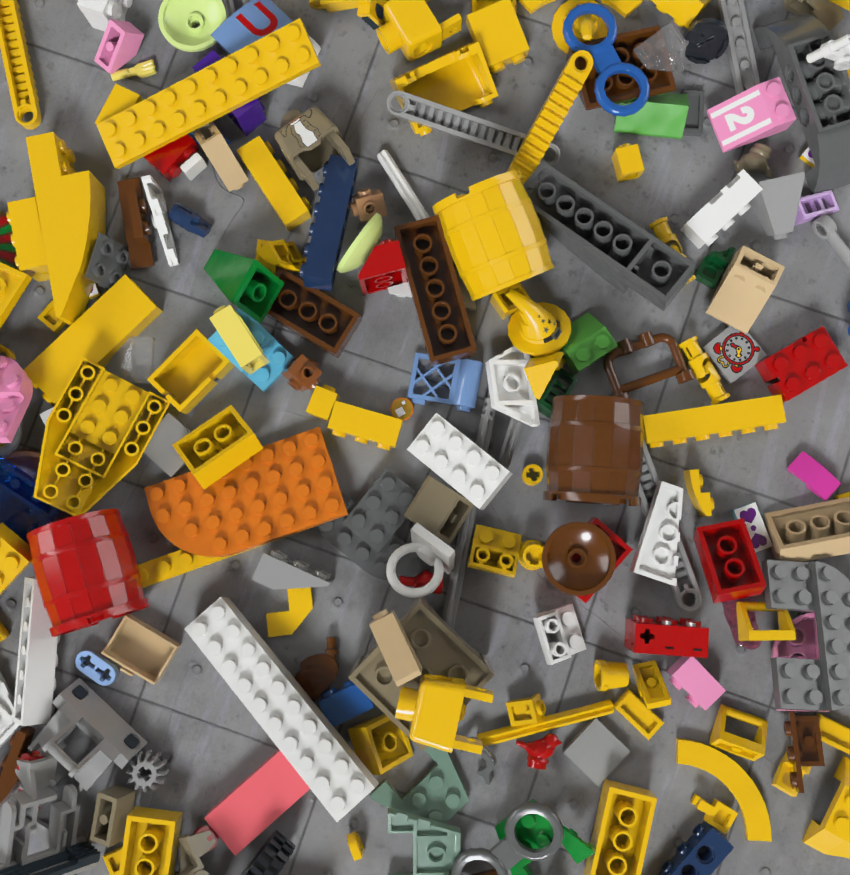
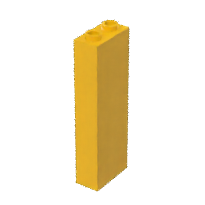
M125 274L34 359L24 371L32 381L33 387L36 389L40 388L44 392L43 398L51 405L56 404L82 357L105 367L163 311Z

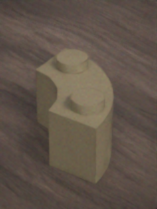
M783 0L785 11L791 12L796 16L810 14L821 21L829 32L844 18L841 7L829 0Z

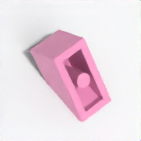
M110 19L94 61L109 74H113L137 55L144 34L128 21Z

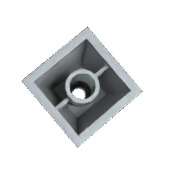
M805 172L757 182L763 190L749 204L767 236H773L774 240L787 238L788 233L793 232Z

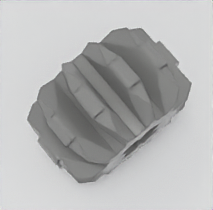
M152 749L147 750L146 753L140 751L136 754V758L129 761L132 767H129L126 773L132 775V777L128 779V783L135 781L134 790H138L142 786L143 793H147L150 788L155 791L159 788V784H164L166 781L164 775L169 773V769L163 766L167 763V759L162 761L159 759L161 752L153 756Z

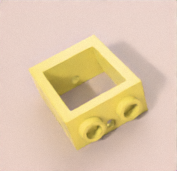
M225 305L221 306L213 312L214 315L209 319L242 369L251 375L270 362L241 316L231 305L227 307Z

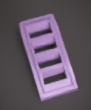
M832 190L800 197L794 226L815 220L823 214L829 215L839 211L840 209ZM822 198H823L824 201H825V204H826V206H827V209H825V206H824V204H823V202H822Z

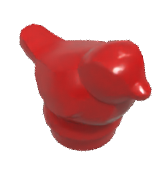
M553 733L528 743L516 740V745L524 748L528 753L526 760H528L527 766L540 770H546V766L549 764L548 758L554 754L555 747L562 744L557 735Z

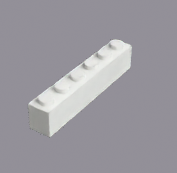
M35 577L24 578L12 722L21 726L46 724L51 720V715L54 713V704L52 702L53 691L56 689L55 667L58 665V655L56 653L60 636H51L49 629L52 628V625L43 606Z

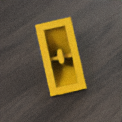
M520 282L496 291L491 296L490 303L502 320L518 310L514 303L505 295L508 289L511 288L530 298Z
M559 351L531 358L524 367L535 398L540 400L564 355L563 352Z

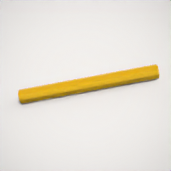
M608 699L544 716L535 724L509 725L477 734L476 738L482 740L485 746H490L614 713V705Z

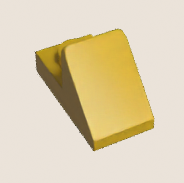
M656 660L632 665L640 700H644L647 710L671 705V697Z

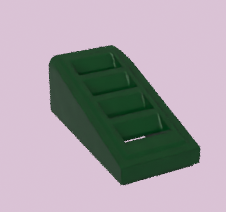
M563 368L557 371L544 390L540 400H537L538 411L550 419L553 398L548 396V394L554 397L570 395L579 379ZM558 378H561L565 382L569 383V387L558 381ZM553 386H556L557 388L561 389V390L564 391L565 393L562 394L561 392H559L558 390H556L555 388H553Z

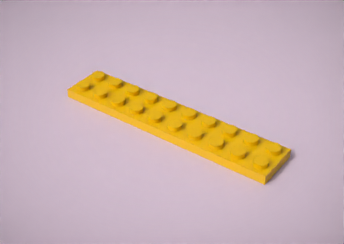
M299 18L97 124V128L114 167L120 169L321 66V63L305 25Z

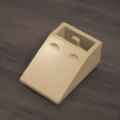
M743 245L732 256L705 313L747 334L775 289L785 267Z

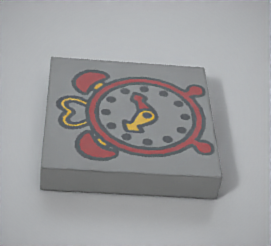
M728 326L701 348L703 352L707 353L710 362L728 384L733 383L767 356L749 333L745 334L731 326Z

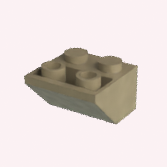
M428 475L403 516L414 523H419L436 537L450 544L474 504Z

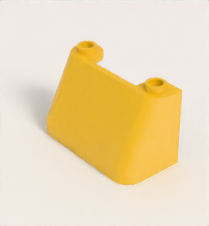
M479 41L459 47L389 80L393 92L397 90L458 111H463L479 104L483 108L492 104V99L499 96ZM396 96L401 108L403 109L404 100L401 97ZM408 121L414 134L419 133L420 136H423L433 131L426 126Z

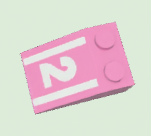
M780 77L757 84L706 111L723 153L785 131L797 119Z

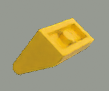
M765 602L736 603L739 641L796 640L795 628L788 610L766 609ZM747 611H777L779 630H753Z
M721 704L710 735L709 745L756 761L765 755L768 721ZM726 716L757 726L758 729L754 741L725 732Z

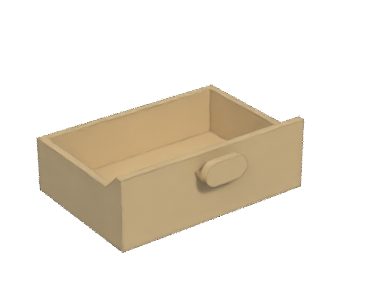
M127 614L101 654L121 665L120 670L127 675L133 676V674H136L155 685L163 677L182 644L132 614Z

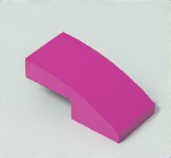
M804 451L787 468L788 472L806 484L807 489L824 501L841 485L827 469Z

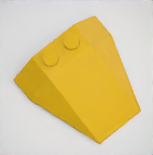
M843 755L833 776L841 782L821 824L812 820L802 842L824 854L850 858V759Z

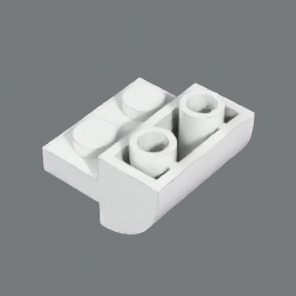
M566 604L550 611H543L532 617L546 664L553 665L571 658L573 654L586 650L573 604Z

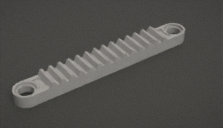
M394 91L386 99V108L394 116L514 157L527 135L403 91ZM396 96L401 97L404 100L403 109H393L391 105L392 98ZM550 143L549 148L554 152V158L550 162L542 158L540 164L544 161L550 166H554L559 162L561 152L557 145Z
M644 440L642 476L640 478L638 497L641 498L642 512L645 515L646 521L659 478ZM680 538V542L677 544L678 566H676L675 571L677 586H670L678 606L683 610L693 612L701 607L703 600ZM687 593H692L695 596V602L691 606H686L683 602V598Z

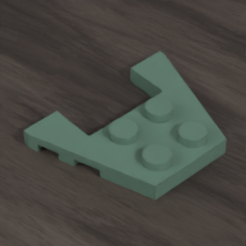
M429 746L426 747L425 751L437 764L403 797L386 779L369 795L372 800L387 808H393L442 823H447L469 801V796L449 753Z
M388 808V834L413 833V872L388 873V875H451L453 864L460 855V827Z

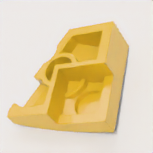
M284 239L267 242L257 251L267 263L299 274L301 264L306 263L307 257L302 258L294 241L285 242Z

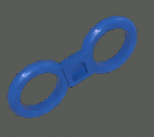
M596 3L577 5L569 11L563 23L565 42L575 52L585 50L592 55L593 66L599 75L595 81L594 92L597 102L603 110L612 115L622 117L635 114L644 107L649 98L650 85L647 76L640 68L633 64L621 62L613 43L617 38L618 26L614 15L609 9ZM581 15H596L606 23L608 29L607 37L599 44L585 45L574 36L572 30L574 21ZM619 73L633 77L640 89L638 99L632 104L625 106L611 102L604 90L606 80L612 75Z

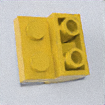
M476 524L467 567L514 578L522 535Z

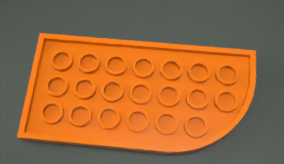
M320 426L262 446V450L206 489H203L191 472L145 487L144 490L149 509L156 526L171 543L184 551L203 557H226L349 515Z

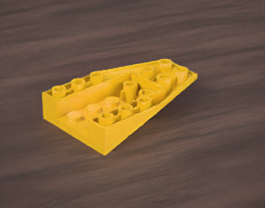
M82 357L46 421L33 497L73 516L86 513L138 464L170 402L150 391L147 392L106 371L104 367Z

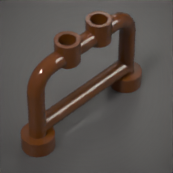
M647 331L638 335V341L631 343L629 338L617 342L618 348H615L605 356L603 363L615 397L630 398L628 392L676 376L678 384H683L696 378L694 370H688L677 341L666 333L652 335L651 331ZM660 342H665L669 346L676 366L620 385L613 367L615 358L651 347Z

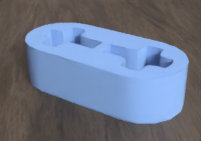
M93 649L80 652L75 659L76 667L102 686L110 685L118 679V667ZM90 655V662L93 664L86 666L84 664L86 660L83 657ZM109 669L111 678L104 679V672L101 670Z

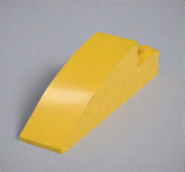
M54 132L26 137L55 313L58 319L71 326L85 312L90 299V293L94 283H96L86 278L85 274L99 232L104 235L106 234L105 187L89 170L76 172L73 163L76 162L73 150L69 149L64 140L60 139Z

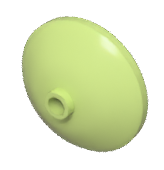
M163 0L158 13L159 27L165 39L175 48L187 52L203 51L216 44L211 34L227 19L226 9L222 0ZM196 24H199V25H200V26L197 27V28H193L194 25H196Z
M376 213L351 244L337 266L336 270L339 273H346L359 268L367 261L374 247L379 244L383 223L380 214Z

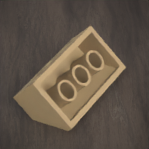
M850 497L764 513L768 535L773 545L771 549L776 560L807 562L850 553Z

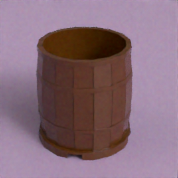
M563 395L554 397L552 399V411L548 426L546 457L547 491H543V500L556 501L558 495V500H566V502L620 506V504H626V500H629V506H641V498L638 497L643 462L644 403L631 398L602 395Z

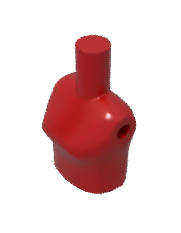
M424 570L415 577L400 575L399 581L405 586L420 588L428 584L434 574L429 570ZM443 578L440 585L432 593H442Z

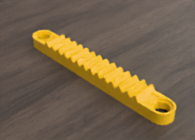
M0 0V49L14 116L23 128L33 130L40 125L42 116L38 102L39 97L36 93L38 92L35 87L36 82L33 78L34 73L31 69L32 64L29 60L31 59L28 53L29 48L26 45L27 40L22 27L20 6L17 3L18 0ZM33 112V119L31 121H23L25 113Z
M585 50L575 52L567 61L506 171L516 170L518 172V170H521L524 177L521 180L523 184L540 164V160L544 157L546 150L554 139V135L559 130L565 116L568 114V110L573 105L593 67L592 55ZM577 57H583L586 60V68L584 70H578L575 67V59Z

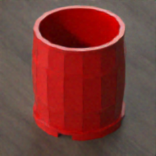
M102 509L68 517L27 533L26 537L29 542L31 562L43 606L52 625V628L49 629L52 637L99 624L98 621L108 618L115 619L149 607V599L144 598L136 557L119 509Z

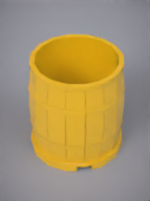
M516 170L508 171L468 187L470 192L467 195L461 194L457 196L454 193L437 202L432 207L434 214L439 215L450 253L472 301L555 268L548 249L547 239L532 204L533 202L521 181L524 179L521 170H518V172Z

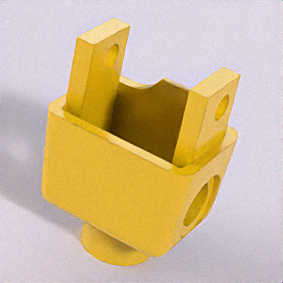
M388 0L384 4L385 24L378 27L376 33L387 54L390 55L401 49L408 61H414L441 48L443 40L461 31L462 18L458 13L439 24L426 4L430 0Z
M424 674L421 676L418 690L401 686L395 718L411 721L409 736L416 743L452 753L454 748L482 754V740L457 735L456 732L458 723L464 719L467 706L463 703L464 697L492 703L494 694L492 690L465 684V679Z

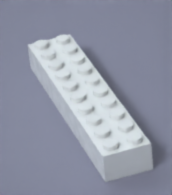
M219 597L184 628L336 822L343 818L379 784L230 598Z

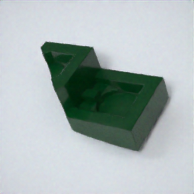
M730 247L720 252L712 251L708 256L704 257L694 274L696 276L695 280L713 289L717 285L724 268L729 264L736 248Z

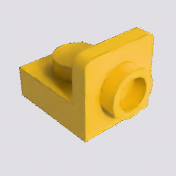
M539 693L529 698L514 699L506 702L511 726L535 724L545 716V703L541 700Z

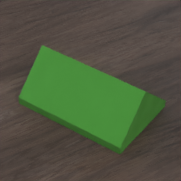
M667 92L650 96L644 107L635 114L625 117L616 116L614 132L682 139L689 109L688 94ZM636 100L619 103L617 105H629L635 102Z

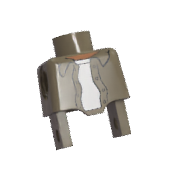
M311 107L304 113L297 109L291 110L282 117L280 129L274 135L275 139L298 178L305 180L313 191L319 188L313 174L324 167L325 163L329 162L330 155H341L349 166L355 163L351 151L343 141L337 126L319 108Z

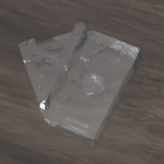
M672 21L637 46L634 52L647 69L683 72L685 67V51L689 41L684 39L674 21Z
M130 337L110 359V362L129 383L151 384L147 378L154 370L155 338Z

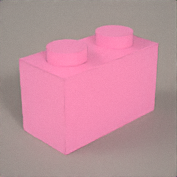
M681 656L666 671L671 676L669 679L670 683L677 690L682 688L688 694L685 698L695 708L699 706L706 711L726 691L694 657Z

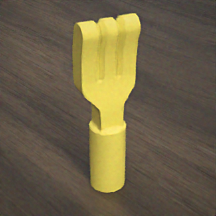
M151 59L138 63L132 68L117 70L111 74L112 80L117 81L136 75L140 78L156 74L154 60Z

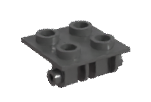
M99 232L85 277L97 282L99 287L110 289L124 276L129 260L128 247Z

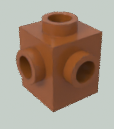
M301 353L290 361L281 374L289 380L288 384L293 389L305 391L315 388L320 381L318 377L322 371L318 369L319 365L313 359L306 358Z

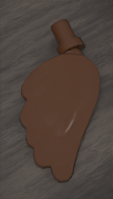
M335 636L326 637L327 649H325V653L314 654L304 659L300 663L301 670L295 675V680L313 702L327 689L338 674L339 664L336 660L338 648H336Z

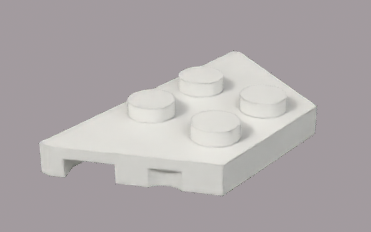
M513 346L485 362L491 408L531 427H537L540 425L537 399L534 396L524 370L531 357L530 354L523 353Z

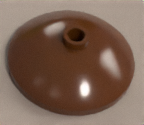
M570 522L558 527L549 535L542 550V566L548 580L560 591L574 596L593 594L603 588L611 579L616 565L615 549L610 538L603 530L586 522ZM575 553L580 555L578 562H573L572 556Z

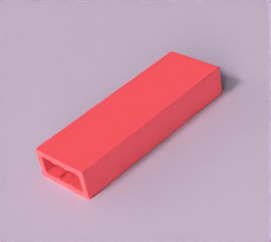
M278 749L216 804L204 819L236 856L310 788Z

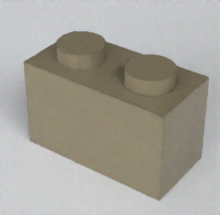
M115 784L98 792L90 835L91 841L111 847L124 840L127 815L133 810L136 790Z

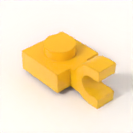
M694 793L690 800L697 809L706 813L703 817L705 822L727 834L738 815L734 809L716 798L710 804Z

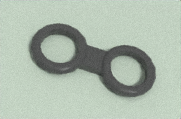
M538 802L523 803L515 807L507 817L505 824L506 836L490 850L471 848L461 853L453 864L451 875H461L463 867L472 860L481 859L489 862L495 867L498 875H508V870L523 858L531 861L545 860L553 856L562 844L564 836L562 822L556 812L547 805ZM535 813L541 815L553 827V838L545 847L540 849L528 848L518 840L515 833V825L526 814Z

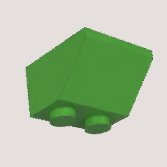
M587 312L571 323L572 332L569 340L558 351L564 353L562 357L566 360L574 375L607 355L618 345L606 327Z

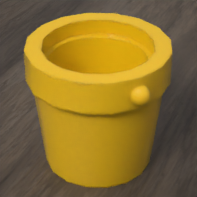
M536 540L520 542L518 558L520 565L529 570L543 568L542 550L544 545Z
M604 659L595 660L593 677L596 689L598 691H607L608 689L627 687L629 684L627 664L625 662L605 661Z

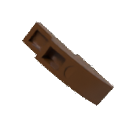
M25 726L15 731L11 737V749L9 754L4 757L0 768V806L10 798L11 794L21 784L15 773V769H17L16 762L20 760L24 753H28L31 756L32 753L28 752V747L36 728Z

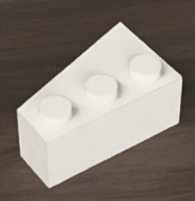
M743 169L680 230L698 249L704 244L709 247L719 237L716 233L721 228L726 231L735 222L732 218L737 213L742 216L751 207L749 202L763 188Z

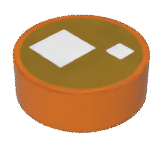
M407 398L395 399L390 407L394 418L406 421L413 415V404Z

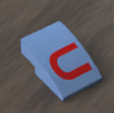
M252 0L228 17L211 36L230 55L293 21L271 0Z

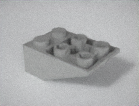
M278 549L263 553L251 579L273 590L324 587L334 582V579L330 578L331 573L320 568L314 571L308 568L309 563L300 559L292 561L287 558V553Z

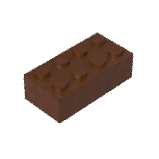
M280 267L275 276L282 280L284 285L266 316L334 357L339 358L362 321L360 314L318 289L304 287L303 280Z

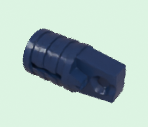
M176 202L168 214V220L184 228L186 231L203 238L211 231L212 225L180 202Z

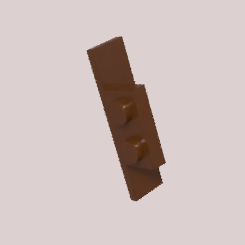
M138 177L117 181L131 269L155 266L150 239L152 230L149 221H147L146 213L148 212V206L143 196L141 179Z
M786 711L787 721H784L785 736L790 738V746H787L788 761H792L794 771L790 772L791 787H796V792L804 793L801 766H825L819 717L795 716L794 711Z

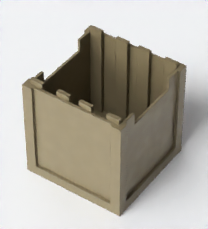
M425 597L416 598L414 604L399 619L422 665V674L397 687L382 652L376 643L365 656L361 655L348 676L409 738L411 721L395 718L401 686L418 690L421 676L433 674L465 679V684L483 688L495 675L488 658L482 652L479 654L457 634L427 603ZM464 697L463 699L465 705L471 701V698ZM414 742L422 751L427 747L426 745Z

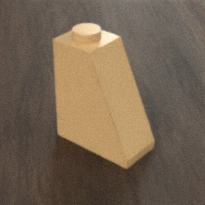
M213 121L192 131L228 191L242 188L249 179Z
M383 609L372 616L374 620L370 622L369 626L397 687L421 675L422 665L394 610L387 612L386 609Z

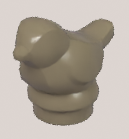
M755 143L750 148L749 153L744 154L739 161L733 162L735 172L739 173L744 169L746 172H761L767 177L772 178L774 173L767 164L771 149L764 144Z

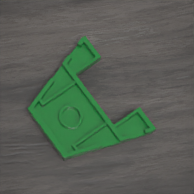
M535 813L526 814L515 825V833L518 840L528 848H543L553 838V827L541 815ZM507 817L499 821L495 826L499 841L506 836L505 824ZM562 825L564 833L562 844L577 864L595 853L596 848L590 842L587 844L578 837L577 832ZM525 858L521 859L510 869L512 875H534L527 866L532 861Z

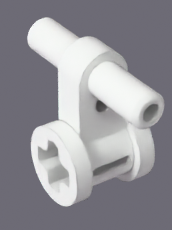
M850 34L837 40H829L823 43L819 49L807 54V62L813 63L824 57L834 61L835 70L843 71L850 69Z

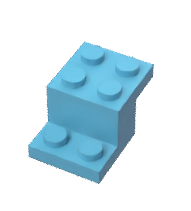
M238 308L236 311L270 362L250 375L240 367L218 331L208 341L265 393L282 376L281 372L294 357L257 321Z

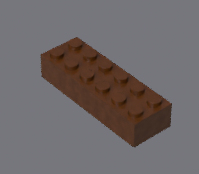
M439 215L395 226L396 240H399L406 266L407 281L430 365L435 366L476 355V344Z

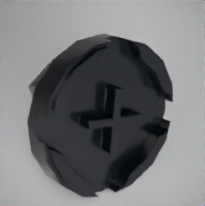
M704 18L696 20L683 34L681 42L685 57L695 64L710 63V60L718 59L722 56L729 43L728 30L723 22L715 18Z

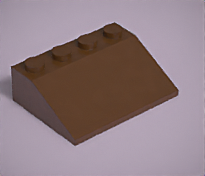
M659 25L617 34V38L613 43L621 62L633 64L640 68L647 76L650 85L649 97L676 91L677 88ZM606 37L582 43L585 45H596L605 40ZM570 47L566 58L567 61L575 53ZM577 57L575 59V67L578 70H584L586 68V60L583 57ZM594 66L578 93L586 111L601 108L594 92L595 81L599 76ZM619 73L612 75L605 82L604 90L606 96L615 104L636 100L639 97L640 89L638 83L627 74Z

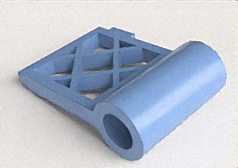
M415 352L407 396L412 399L411 403L425 405L426 401L453 405L457 407V411L470 413L471 409L476 408L483 368L482 362L470 359H457L446 362L455 364L454 372L445 378L438 369L445 363L435 365L425 374H422L418 368L420 359L429 360L428 354ZM437 370L443 380L434 387H431L426 377ZM450 379H452L451 386H450V384L448 383V381H449ZM424 380L430 390L423 395L414 394L415 385ZM446 383L450 389L449 399L439 398L435 390Z

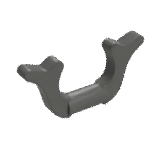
M483 744L482 754L480 755L486 761L487 766L479 767L477 774L484 778L486 784L490 785L493 780L491 772L497 760L495 755ZM457 749V752L461 754L463 750Z

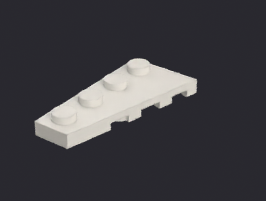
M658 481L632 562L631 572L677 586L675 571L679 558L677 556V544L680 542V532L678 530L679 520H681L683 488L664 481Z

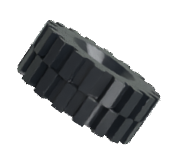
M276 830L261 846L241 875H277L289 860L295 845Z

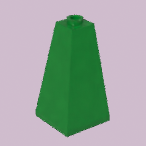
M214 249L203 268L232 304L260 324L263 322L284 285L282 280L259 261Z

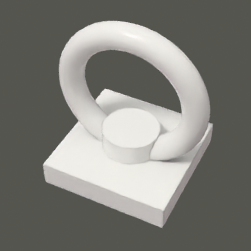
M416 523L411 528L412 543L397 548L391 554L386 566V575L391 587L399 594L410 598L424 597L436 590L442 581L444 572L449 575L454 568L455 550L419 523ZM416 552L425 563L430 566L434 565V575L431 581L423 587H407L397 578L396 565L400 558L408 553Z

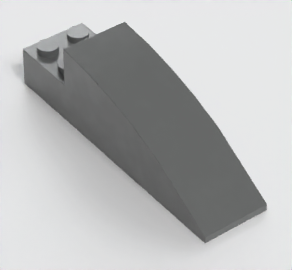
M542 161L523 184L529 198L533 202L532 204L541 225L583 263L623 294L630 287L664 311L692 277L696 264L546 162Z

